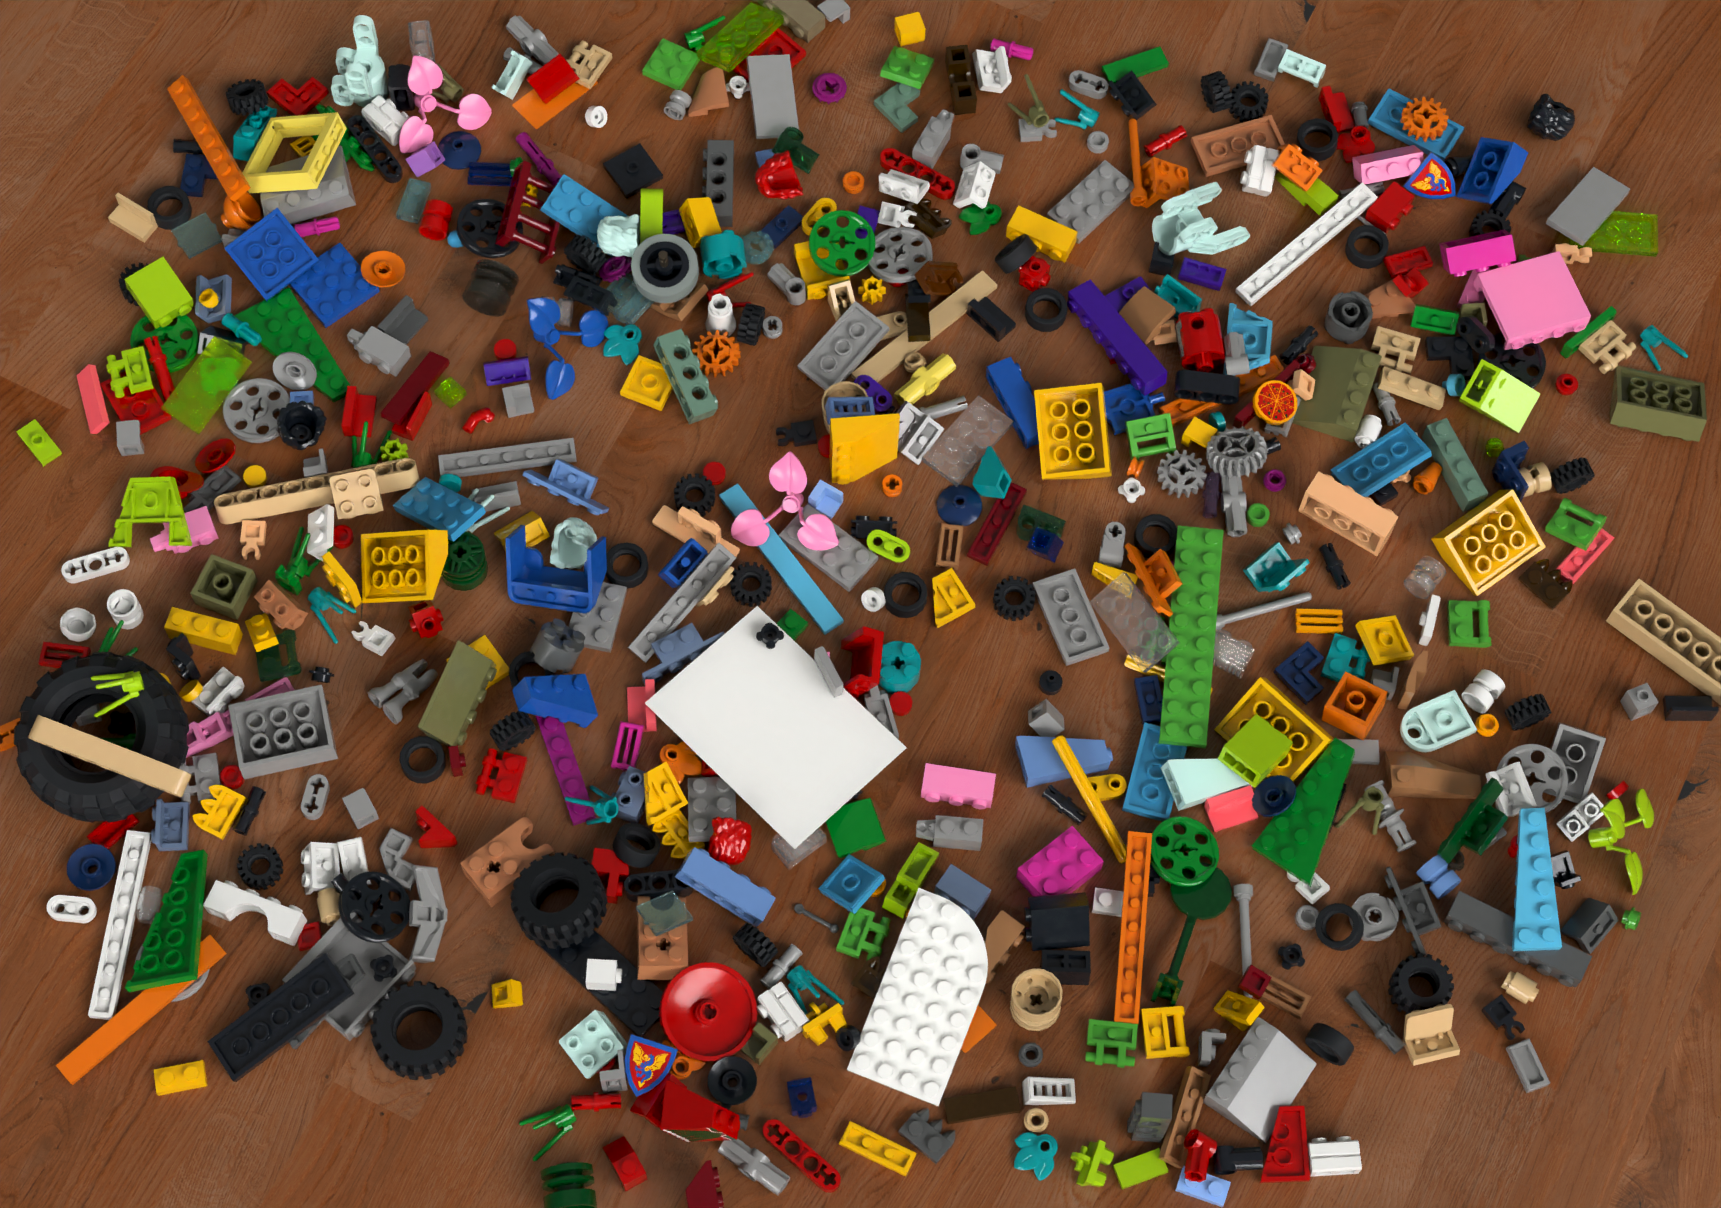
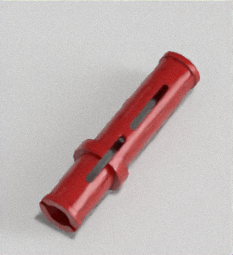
M152 336V340L148 337L144 339V343L150 356L149 363L154 367L165 404H170L171 400L176 402L179 400L166 364V354L162 352L158 336Z

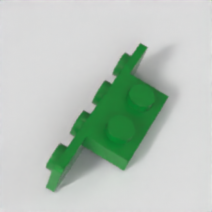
M321 104L316 106L320 114L336 112L330 106L326 107ZM346 126L347 129L339 144L343 148L346 162L353 157L361 168L372 172L375 169L371 164L372 159L359 148L360 143L350 136L347 132L349 129ZM313 135L312 137L316 141L319 135Z

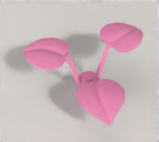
M414 55L408 73V86L412 92L416 93L414 104L420 108L418 112L421 114L422 120L417 116H411L404 122L399 136L400 152H415L432 142L433 129L430 125L425 124L427 118L424 112H431L436 106L458 113V125L467 130H474L483 126L489 120L492 110L486 100L478 94H468L463 97L459 103L460 109L437 102L435 97L430 94H432V89L441 86L443 80L442 71L433 61Z
M791 451L787 452L777 461L769 473V480L772 486L777 491H786L787 493L782 501V505L764 520L759 510H745L737 516L731 527V535L734 539L748 546H759L767 541L770 534L769 527L765 523L769 522L782 510L789 513L798 511L800 523L803 526L798 530L797 536L805 547L822 551L831 549L839 543L835 527L827 516L811 514L806 519V522L804 521V509L801 507L804 497L801 492L807 485V475L801 462Z

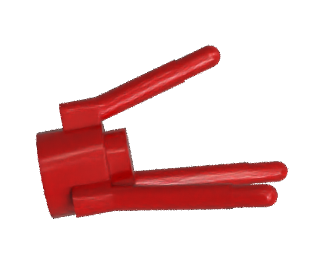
M754 273L742 274L716 288L708 290L706 293L708 302L712 300V296L715 294L726 296V289L754 276ZM751 302L732 303V308L745 307L746 303L751 304Z

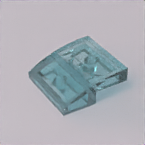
M626 273V277H621L619 281L614 280L606 288L612 292L618 302L615 307L609 305L607 311L612 313L616 320L627 325L634 324L654 303V301L647 299L638 291L634 284L633 276L629 273Z

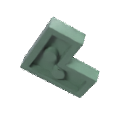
M897 83L875 99L874 106L903 133L918 122V116L907 105L920 96V90Z

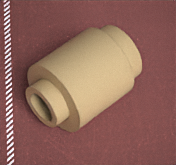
M326 888L319 891L318 898L316 899L321 922L327 923L328 926H333L340 918L338 910L340 893H337L336 888Z
M1511 970L1501 988L1506 990L1505 993L1524 1004L1528 1000L1533 1002L1539 992L1535 981L1519 972L1514 973Z

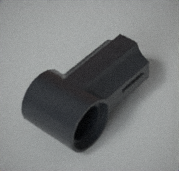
M1512 181L1494 201L1490 210H1493V214L1499 211V216L1505 215L1508 217L1515 204L1518 205L1526 187Z
M1230 1145L1217 1146L1213 1155L1214 1173L1216 1175H1229L1237 1171L1262 1170L1263 1153L1261 1147L1234 1148V1146Z

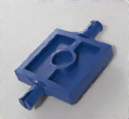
M1132 383L1104 391L1107 422L1110 424L1114 435L1126 432L1125 421L1154 416L1153 404L1165 401L1163 392L1144 396L1140 390H1136L1133 387Z

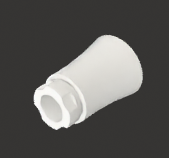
M715 294L708 304V317L705 326L706 330L710 331L712 335H715L716 330H719L720 335L728 332V336H730L736 329L732 303L728 296Z

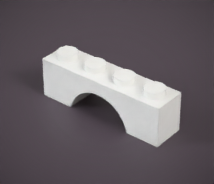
M216 880L203 905L209 914L227 921H232L239 914L248 911L262 913L267 917L268 932L271 936L292 946L296 945L298 937L307 922L302 913L303 910L294 905H289V907L283 906L279 900L273 897L262 898L258 892L252 889L241 890L238 888V885L228 880H225L224 883Z

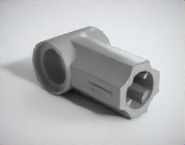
M967 144L961 152L960 166L964 169L981 161L994 170L995 173L1000 174L1004 155L980 150L975 144Z
M777 263L772 266L771 270L767 273L768 278L787 296L790 304L795 306L803 304L806 300L805 282L801 278L795 277L783 263Z
M1230 332L1224 336L1226 373L1232 376L1249 374L1248 355L1245 354L1243 334Z

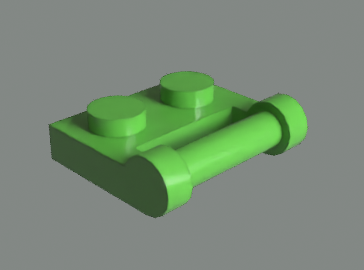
M1170 413L1125 421L1131 461L1134 456L1139 460V457L1165 452L1171 454L1176 450ZM1166 437V443L1143 448H1138L1137 442Z
M1564 498L1560 507L1546 525L1545 532L1586 551L1605 524L1607 517L1602 514H1594L1573 504L1572 500ZM1569 511L1594 524L1591 527L1566 515V513Z
M1448 601L1449 646L1486 648L1492 645L1488 626L1489 601ZM1472 611L1479 612L1480 637H1473Z

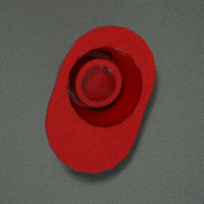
M173 466L158 467L150 475V477H174L181 499L187 497L188 493L198 490L204 484V478L201 475Z

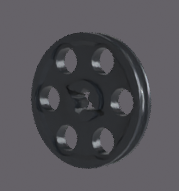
M480 199L470 202L461 210L456 224V231L461 243L469 251L486 258H501L513 253L518 248L520 243L515 240L508 242V247H501L495 244L502 216H496L492 211L500 210L503 213L505 203L492 199ZM478 210L482 215L474 216L470 211ZM518 221L516 229L521 234H523V224ZM463 226H471L474 231L467 232L463 229ZM484 241L488 246L482 248L476 242Z
M1502 332L1493 335L1495 346L1492 351L1496 353L1497 358L1488 359L1485 353H1479L1477 366L1481 359L1534 389L1541 381L1546 368V358L1541 346L1538 343H1529L1519 349L1504 350L1502 340L1505 338ZM1531 347L1535 354L1527 356L1524 354L1523 348ZM1509 359L1516 363L1514 367H1511V364L1508 363ZM1527 368H1536L1538 375L1530 376L1527 373Z
M364 872L353 877L343 888L339 896L338 910L342 922L352 934L367 942L382 943L397 937L408 924L410 899L403 886L391 876L380 872ZM367 880H374L378 884V889H370L367 886ZM348 891H356L359 894V900L349 898ZM393 891L397 893L399 901L394 902L390 900L388 892ZM379 899L377 903V910L374 911V913L370 917V914L373 910V903H375ZM350 913L359 914L362 921L360 923L353 922L350 918ZM390 915H399L402 922L395 924L392 922ZM373 924L381 926L383 934H375L371 926Z

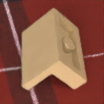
M117 193L115 196L119 205L109 215V221L145 243L158 228L153 213Z

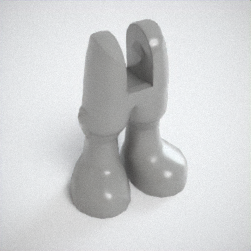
M421 659L402 672L396 673L388 684L382 687H374L367 693L376 707L380 709L383 707L384 713L394 724H398L402 720V708L408 701L419 697L438 676L436 670L430 669L419 679L416 678L428 665L425 659ZM403 689L400 694L389 700L396 691Z

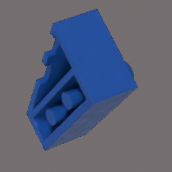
M586 674L524 677L512 690L518 711L544 718L547 716L558 718L559 722L563 723L567 721L574 722L582 728H586L598 716Z

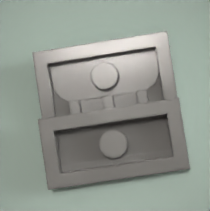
M905 401L896 413H900L898 451L919 465L945 428L908 401Z

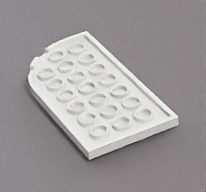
M918 888L861 1032L860 1043L856 1046L847 1071L938 1107L981 999L988 974L987 951L983 937L972 918L952 901Z

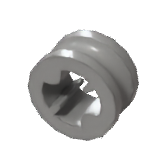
M769 316L764 319V335L770 339L778 338L782 333V321L776 316ZM772 324L776 325V330H774V328L773 331L769 330V325H771V327Z

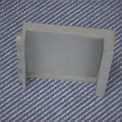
M350 913V918L353 922H361L356 913ZM340 917L282 981L286 983L324 953L329 954L335 964L349 954H354L366 975L352 989L354 994L334 1008L324 1019L346 1039L351 1041L353 1037L357 1038L362 1034L365 1029L364 1025L372 1019L374 1011L379 1010L377 1004L380 1000L384 999L386 1001L389 998L387 994L392 989L395 992L399 991L398 988L404 982L408 983L414 977L416 966L412 960L406 959L387 942L373 943L356 937L346 928ZM391 955L394 959L393 966L397 969V975L394 978H384L382 982L375 981V973L370 967V962L373 959Z

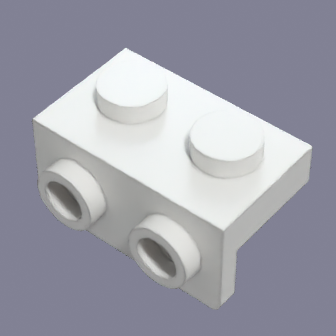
M999 46L995 52L976 49L972 56L979 90L1002 93L1011 83L1012 79L1005 47Z
M892 169L888 174L881 173L879 175L880 192L918 204L930 189L928 181Z
M329 504L308 514V533L311 536L307 544V553L323 561L321 556L326 554L327 549L333 546L334 507Z
M1515 762L1502 769L1485 774L1487 783L1493 777L1503 787V791L1496 799L1495 806L1497 810L1505 813L1507 817L1518 815L1520 809L1537 806L1520 762Z

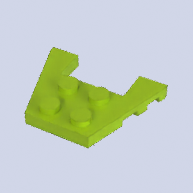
M174 477L130 478L121 504L123 509L120 518L116 519L114 525L116 528L113 539L110 538L108 547H132L133 523L169 522V546H192L176 479Z

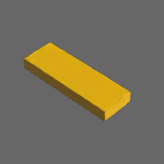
M852 1121L849 1122L839 1142V1145L905 1177L917 1155L916 1152Z

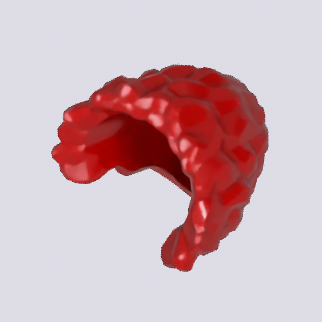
M788 150L783 153H775L758 168L755 174V182L759 192L765 197L784 200L803 195V188L793 168V162Z
M732 817L713 818L712 827L714 833L710 837L708 849L710 857L716 861H722L729 866L742 863L750 850L752 839L751 825L741 820H735Z

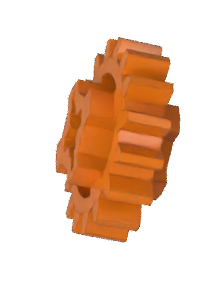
M1422 97L1421 101L1414 98L1413 103L1407 102L1406 108H1403L1400 123L1404 124L1402 129L1409 130L1408 136L1414 134L1416 141L1420 137L1423 138L1424 142L1427 141L1428 137L1434 141L1436 136L1441 137L1443 131L1446 130L1449 116L1445 115L1446 108L1440 109L1441 102L1433 103L1434 98H1431L1430 101H1426L1425 97Z
M716 330L715 335H712L710 331H707V337L700 335V342H694L695 349H692L693 355L698 357L700 362L699 368L700 370L705 369L706 376L712 372L714 378L717 377L718 373H721L724 377L726 376V370L732 373L733 365H739V358H741L739 343H735L734 336L728 338V332L720 335L719 330ZM716 349H718L717 358H715Z

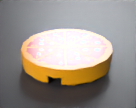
M1271 380L1263 383L1256 390L1253 396V408L1256 415L1266 421V423L1280 425L1286 423L1295 415L1297 397L1294 390L1288 384L1278 380Z

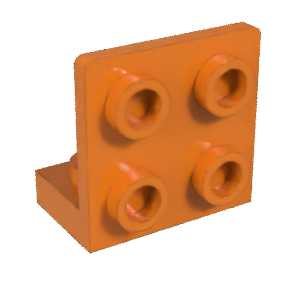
M1293 143L1291 145L1278 146L1276 150H1279L1280 154L1272 163V166L1303 191H1308L1323 171L1318 167L1319 163L1311 157H1305L1302 154V149Z
M1156 157L1151 158L1141 166L1142 187L1147 191L1148 202L1142 207L1148 208L1159 199L1169 200L1189 191L1187 168Z

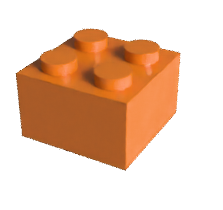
M1345 671L1324 706L1322 721L1364 741L1385 705L1388 692Z

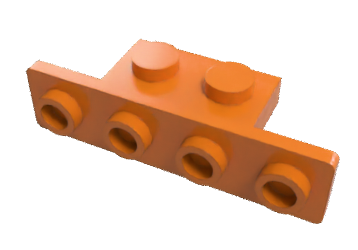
M1127 543L1125 545L1128 552L1127 558L1135 565V573L1143 581L1144 591L1153 600L1151 603L1153 608L1158 613H1164L1170 617L1173 615V612L1165 598L1180 587L1182 582L1167 553L1159 549L1148 560H1145L1138 548Z

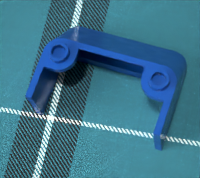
M520 525L505 538L508 595L512 601L518 604L578 613H588L595 607L607 572L606 537L601 536L587 549L584 572L543 566L541 552L536 548L526 547L525 525Z

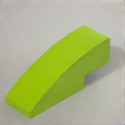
M1281 172L1277 173L1274 177L1303 206L1308 204L1319 216L1336 205L1339 195L1318 178L1308 191L1305 192Z
M918 842L898 873L896 881L885 896L882 908L903 919L914 901L918 888L922 887L939 856V852Z

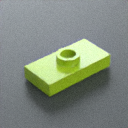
M36 419L16 431L43 467L62 454L61 450Z

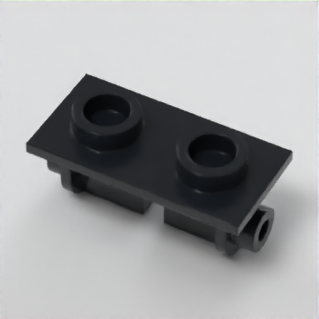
M562 264L556 266L555 273L557 275L553 283L567 288L573 277L576 276L600 286L602 278Z
M856 516V520H851V523H856V527H851V536H855L857 539L867 538L872 530H882L896 537L897 528H892V524H897V521H892L893 517L879 516V521L870 520V516Z

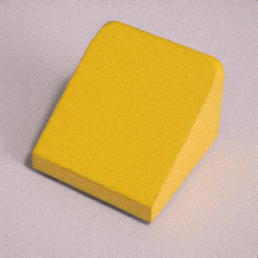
M509 979L491 984L493 1008L523 1005L521 982Z

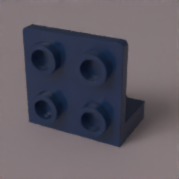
M1525 440L1501 451L1492 469L1494 480L1500 483L1504 490L1513 489L1520 502L1529 488L1518 470L1529 449Z

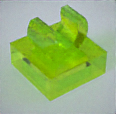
M452 377L445 379L434 390L435 395L450 409L467 395L466 390Z

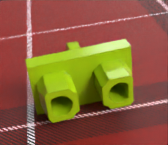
M1102 1140L1089 1142L1088 1147L1081 1146L1079 1153L1072 1152L1070 1158L1076 1162L1074 1170L1080 1172L1076 1184L1082 1187L1087 1185L1095 1187L1104 1186L1107 1176L1097 1169L1099 1163L1105 1166L1110 1165L1114 1156V1152L1105 1147L1106 1142Z

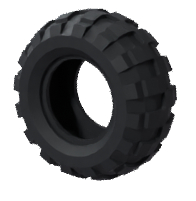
M94 652L91 656L86 657L78 655L63 661L61 667L50 673L48 671L36 682L38 686L32 695L25 697L19 710L21 713L18 726H15L14 745H16L18 751L16 761L21 775L25 777L34 794L59 813L90 823L95 821L111 823L125 820L127 816L136 812H144L156 804L155 800L164 792L110 770L102 772L81 771L75 767L69 754L28 738L37 715L72 727L76 719L88 708L100 703L115 702L129 694V691L124 693L122 685L96 689L95 686L97 684L120 679L92 681V676L139 671L143 680L144 690L139 691L140 696L131 698L123 703L133 714L136 725V737L131 751L178 769L181 763H185L189 748L187 746L189 724L187 714L184 712L181 704V698L174 687L157 670L143 661L129 655H116L112 652Z

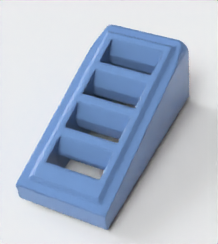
M828 397L825 405L828 425H830V418L875 415L873 397ZM862 405H865L866 412H862ZM854 406H856L857 412H853Z

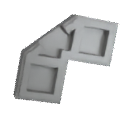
M390 828L379 848L388 876L398 881L403 888L411 891L416 883L412 869L414 864L403 860V857L413 839Z

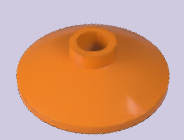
M376 251L363 259L361 274L371 285L391 287L403 279L405 264L395 253Z

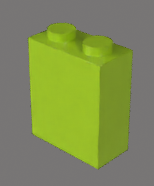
M164 257L125 278L127 289L155 329L160 326H168L174 318L179 315L184 316L188 314L192 307H194L193 298Z
M1255 714L1223 746L1218 760L1255 788L1287 756L1294 742L1270 725L1268 721Z

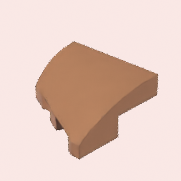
M722 66L713 68L701 76L688 110L689 117L708 115V110L729 107Z

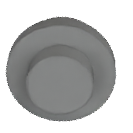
M1290 523L1286 524L1287 527L1282 530L1291 545L1300 543L1299 538L1302 537V534L1296 524L1293 526Z

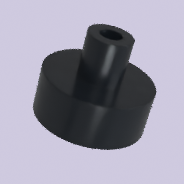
M1053 670L1044 672L1039 679L1040 690L1046 695L1057 694L1062 688L1063 680L1061 675Z
M852 1025L841 1027L836 1032L837 1044L844 1051L853 1050L860 1043L861 1032Z

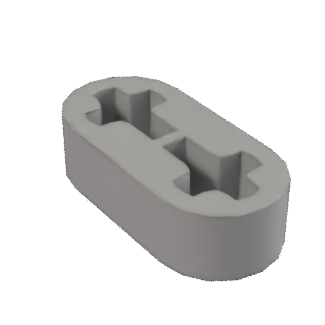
M1080 70L1070 74L1068 85L1072 91L1094 99H1102L1107 95L1108 82L1104 78ZM1081 79L1079 84L1075 83V81ZM1098 86H1101V88L1099 89V91H1098V90H1095V88H1097Z
M316 774L309 778L301 802V811L305 818L309 820H316L322 816L330 791L327 778L321 774ZM321 782L324 788L320 787L318 793L315 794L316 790L313 785H318ZM313 800H315V805L318 809H313L312 813H309L307 807H311Z

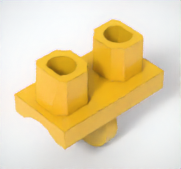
M814 1002L810 1003L808 1006L811 1011L806 1014L810 1022L802 1027V1034L806 1039L810 1037L817 1046L828 1039V1035L823 1030L825 1026L830 1024L834 1031L837 1032L839 1028L847 1025L841 1005L837 1003L828 1009L825 1002L818 1007Z

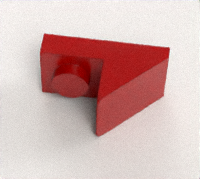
M421 805L415 811L418 819L416 823L426 832L418 840L420 848L455 847L458 844L456 837L425 807Z

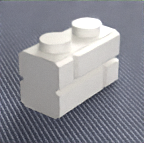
M378 95L362 109V116L378 134L392 146H396L399 143L401 128L409 116L404 111L400 113L390 99L385 100L382 96Z
M1254 145L1250 150H1247L1244 158L1247 168L1246 171L1242 172L1240 184H1243L1242 191L1264 197L1271 193L1276 171L1272 163L1278 157L1279 150Z
M779 982L757 998L759 1004L757 1006L758 1012L763 1019L768 1017L773 1024L770 1026L772 1032L778 1038L782 1037L785 1042L802 1032V1027L809 1023V1019L782 982Z
M1342 1136L1336 1138V1141L1327 1142L1326 1138H1314L1311 1140L1312 1143H1308L1310 1177L1359 1174L1362 1170L1358 1140H1351L1350 1136Z

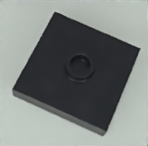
M640 143L603 163L604 169L626 199L640 192L641 188H647L663 179V174Z

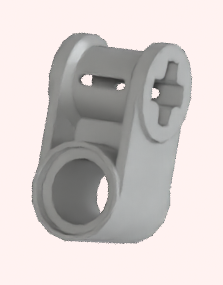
M1111 522L1106 526L1098 563L1121 568L1126 533L1121 523Z

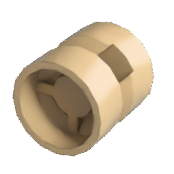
M1543 462L1529 465L1527 469L1525 467L1518 469L1529 486L1524 497L1533 495L1534 492L1540 493L1551 489L1550 472Z

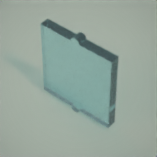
M206 212L172 229V233L178 241V246L182 247L189 259L222 242V237L216 230V224L211 222Z
M674 891L636 906V910L644 919V924L649 926L655 936L693 921V916L685 907V902H681Z

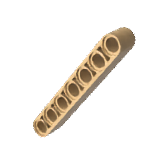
M37 715L28 735L29 739L181 798L191 778L190 773L40 715Z

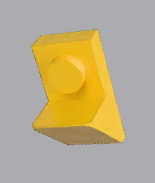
M1227 990L1213 1009L1239 1030L1245 1031L1257 1019L1265 1007L1260 1001Z

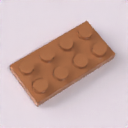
M1272 115L1191 137V144L1206 177L1247 166V163H1244L1245 154L1254 145L1275 150L1278 146L1285 145Z

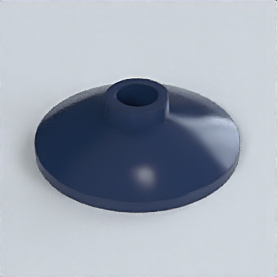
M456 131L446 135L438 145L440 152L445 158V161L442 163L451 169L462 170L469 168L479 160L481 155V145L478 139L464 131Z
M953 485L941 492L937 500V512L947 524L964 527L971 525L979 518L982 511L980 496L975 490L965 485ZM961 500L964 503L962 505H958L956 501Z
M1282 775L1265 779L1254 791L1252 806L1255 811L1266 817L1276 816L1286 811L1296 797L1294 782Z
M88 844L78 848L72 853L67 863L69 880L77 888L86 891L104 887L115 873L116 863L114 856L106 847L98 844ZM97 867L96 872L89 873L90 868Z

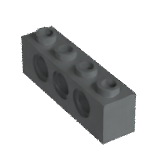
M708 140V148H703V162H707V167H703V180H707V186H702V197L711 198L720 227H733L734 140Z
M1142 1092L1140 1099L1135 1101V1106H1133L1127 1122V1133H1131V1141L1161 1143L1172 1120L1173 1094Z

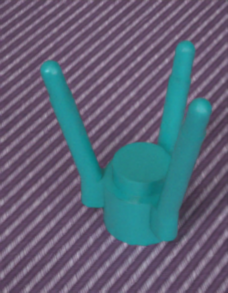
M1061 89V95L1082 109L1078 116L1081 122L1058 117L1054 120L1078 126L1084 130L1087 126L1093 128L1100 112L1087 107Z
M1654 325L1648 326L1641 333L1640 338L1643 341L1640 345L1646 350L1657 371H1660L1661 367L1650 346L1656 348L1664 342L1678 354L1688 358L1683 349L1665 337Z
M317 587L308 596V601L312 604L310 609L317 615L333 642L337 644L338 640L320 612V609L325 611L331 607L339 614H343V610L336 605L338 604L353 614L356 613V610L333 596L330 592H326L322 587Z
M593 785L590 786V789L602 797L596 802L565 797V801L593 807L594 812L599 818L586 821L587 825L601 822L610 823L619 810L616 797L609 796Z
M802 965L795 967L788 973L787 979L790 981L788 987L793 992L799 1007L805 1015L808 1012L797 989L799 988L800 991L808 988L816 998H820V994L812 986V982L840 1005H844V1001L814 977L809 970L806 971Z

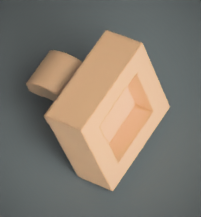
M1302 369L1294 371L1293 380H1289L1287 384L1294 390L1295 395L1300 396L1305 401L1312 399L1315 379Z

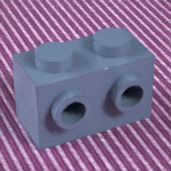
M629 766L627 772H622L618 781L620 787L617 793L613 792L611 795L617 798L616 802L619 808L615 817L630 823H639L646 808L644 771Z
M952 864L936 884L934 894L958 905L972 920L976 918L991 893V889Z

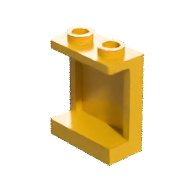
M809 241L794 244V257L800 277L805 282L808 300L822 299L828 295V285L847 279L850 280L849 276H833L821 270L811 257ZM820 248L817 250V256L825 259L829 256V252L825 248ZM842 259L838 260L835 263L836 267L839 270H845Z

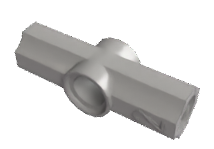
M515 15L509 20L506 29L519 41L521 48L528 56L531 57L533 55L544 66L559 54L548 43L545 35L539 29L534 30L521 16Z
M1220 474L1222 487L1221 510L1222 513H1225L1227 535L1240 537L1247 534L1245 515L1247 501L1246 494L1242 490L1241 476L1240 478L1233 476L1230 479L1228 475L1221 477Z
M738 1138L737 1140H724L718 1149V1152L738 1166L739 1171L752 1181L757 1180L777 1196L790 1181V1176L770 1163V1159L756 1148L751 1149Z

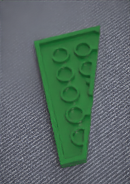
M290 288L279 292L268 301L263 300L234 315L240 321L247 322L251 329L260 334L262 338L260 344L275 357L284 352H296L307 357L313 363L317 372V378L313 384L314 388L333 403L346 397L347 386L351 385Z
M1336 737L1296 787V797L1291 806L1283 813L1274 816L1252 845L1253 850L1310 887L1336 813L1338 801L1342 795L1345 780L1348 777L1355 756V749Z
M204 849L181 854L171 877L173 881L168 893H164L162 898L163 905L160 913L156 912L142 945L144 947L140 960H136L133 969L135 972L132 979L128 980L125 985V989L128 992L198 979L208 857Z

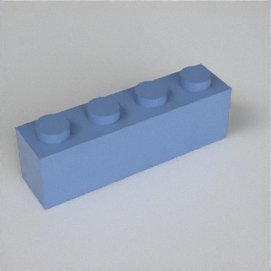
M694 847L687 854L675 875V878L754 927L763 922L776 899L768 889L756 886L747 876L732 871L728 864L716 861L710 857L707 851L701 848L697 849Z

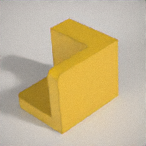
M919 12L895 17L894 30L901 47L925 40L926 28Z
M1194 416L1183 433L1181 444L1189 447L1192 441L1207 448V442L1211 441V436L1217 435L1218 429Z

